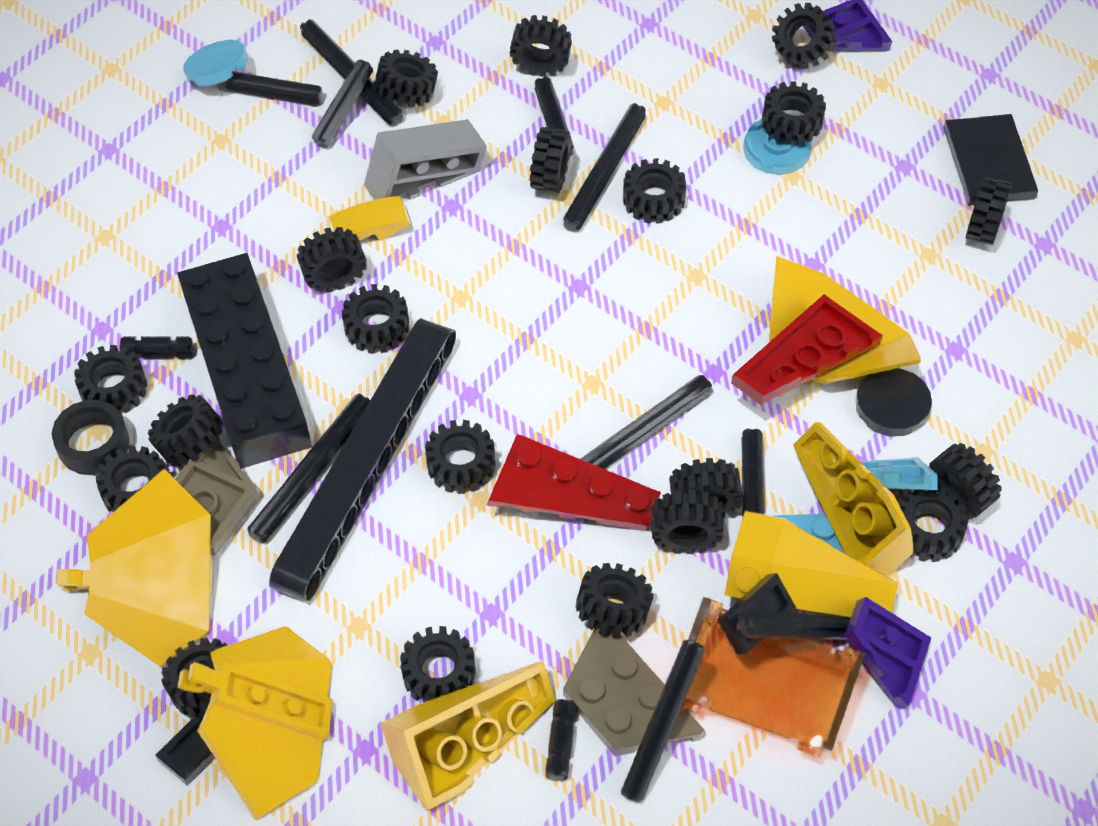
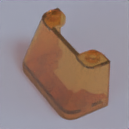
M703 597L688 640L703 645L705 652L684 700L682 709L700 714L701 709L704 708L798 743L796 750L812 757L821 759L823 752L831 754L864 663L865 653L844 647L843 651L836 649L835 654H833L832 645L825 642L822 645L807 639L763 638L747 654L737 655L717 621L727 611L723 609L724 604Z

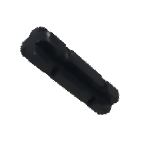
M123 336L120 339L119 350L122 346L127 347L130 353L134 351L137 356L141 354V358H172V354H176V358H190L193 354V341L189 336H176L175 340H172L171 336H141V340H137V336Z
M557 699L553 706L545 776L549 780L562 782L567 780L569 774L576 703L572 700Z

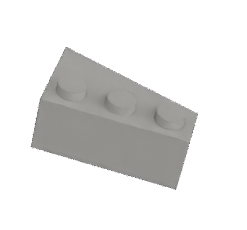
M469 119L377 132L364 186L373 200L400 196L401 198L409 196L412 200L421 196L420 190L434 184H438L441 188L479 172L487 145Z

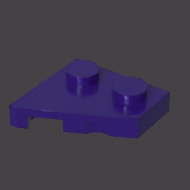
M848 0L823 10L836 29L834 31L837 35L836 41H831L835 46L834 50H890L893 42L863 0ZM811 25L803 26L812 40L816 33L815 27Z
M867 597L857 600L845 637L893 704L899 709L910 706L932 637Z

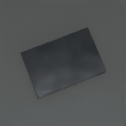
M1012 114L945 120L943 129L968 205H975L984 176L1012 183L1008 201L1037 198L1039 190Z

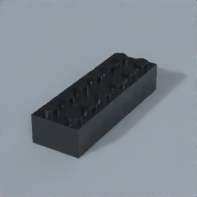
M248 252L177 272L223 422L240 469L312 448L307 421Z

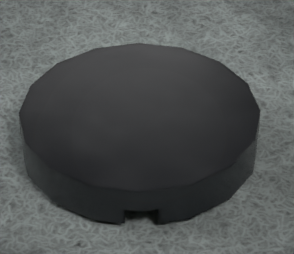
M901 368L868 374L861 380L856 393V412L860 418L862 416L868 422L867 426L875 432L887 436H905L911 434L919 426L921 428L926 423L932 407L931 391L924 380L913 372Z

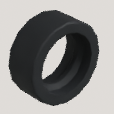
M85 400L72 404L60 413L54 421L51 432L53 445L59 459L69 470L78 474H98L97 469L100 464L107 466L104 458L109 454L116 458L115 450L122 448L123 453H127L130 442L122 414L114 405L102 400ZM97 423L112 427L113 433L111 437L99 448L89 451H77L69 446V440L73 434L86 425Z

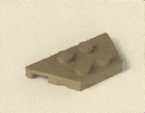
M215 436L218 439L215 445L210 444L208 446L210 451L206 454L203 452L199 453V459L194 462L190 458L188 464L183 467L175 478L211 515V555L218 553L258 496L256 486L248 475L241 471L239 463L233 455L229 454L221 444L219 436Z
M596 626L563 687V696L566 700H572L576 703L577 713L614 756L635 753L640 746L665 684L621 634L619 638H612V632L606 631V635L603 636L598 634L600 628ZM682 705L667 742L691 738L692 742L700 741L705 736V729Z

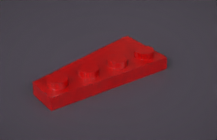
M823 294L733 374L731 384L759 405H762L880 345L883 335Z
M517 433L487 506L501 508V505L520 508V511L535 514L537 511L559 514L560 518L573 520L576 517L595 520L598 524L646 531L651 521V507L654 505V501L660 497L661 492Z

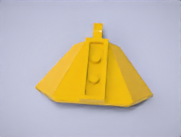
M776 256L769 342L823 294L883 335L880 345L805 382L808 386L813 382L828 384L921 362V356L910 333L825 273Z
M163 469L87 534L90 570L57 569L56 585L62 587L63 591L89 590L84 614L161 668L167 665L166 660L169 656L177 658L176 649L181 647L185 651L189 648L187 642L194 640L197 644L201 638H205L210 632V595H212L213 556L211 555L210 513Z
M287 626L212 651L210 654L215 670L194 662L190 665V670L184 669L180 672L177 687L189 692H207L211 694L210 703L198 732L255 820L318 781L323 740L329 737L333 699L329 698L328 694L332 664L328 657Z

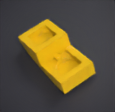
M400 196L363 202L329 216L334 232L336 227H342L344 232L350 229L353 234L358 236L359 241L373 234L381 241L411 226L403 199Z

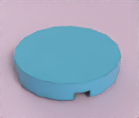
M239 40L217 41L202 47L188 57L183 65V71L188 82L191 84L195 81L197 86L216 85L230 79L233 76L232 71L237 67L240 71L245 68L249 60L248 52L245 45Z
M762 119L754 122L748 128L744 138L743 151L746 160L754 168L767 174L784 175L803 168L808 162L812 141L807 142L804 138L803 144L797 145L796 140H791L790 145L785 144V138H781L778 142L774 140L775 133L770 136L766 133V128L762 126Z

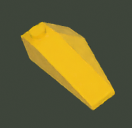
M815 422L793 444V447L844 553L851 558L863 562L884 575H890L914 553L911 528L894 495L821 422Z
M745 511L732 552L724 595L742 598L767 574L777 573L796 606L795 609L851 617L857 600L864 597L869 598L893 613L898 582L863 562L851 558L830 546L831 544L800 529L796 524L785 518Z
M538 661L418 704L381 722L380 725L392 762L424 809L429 810L464 792L474 782L472 777L487 762L493 763L501 755L499 750L516 733L522 734L555 701L545 663Z

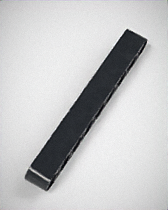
M419 318L276 560L269 578L270 588L305 602H309L313 598L448 360L456 341L455 329L423 318Z

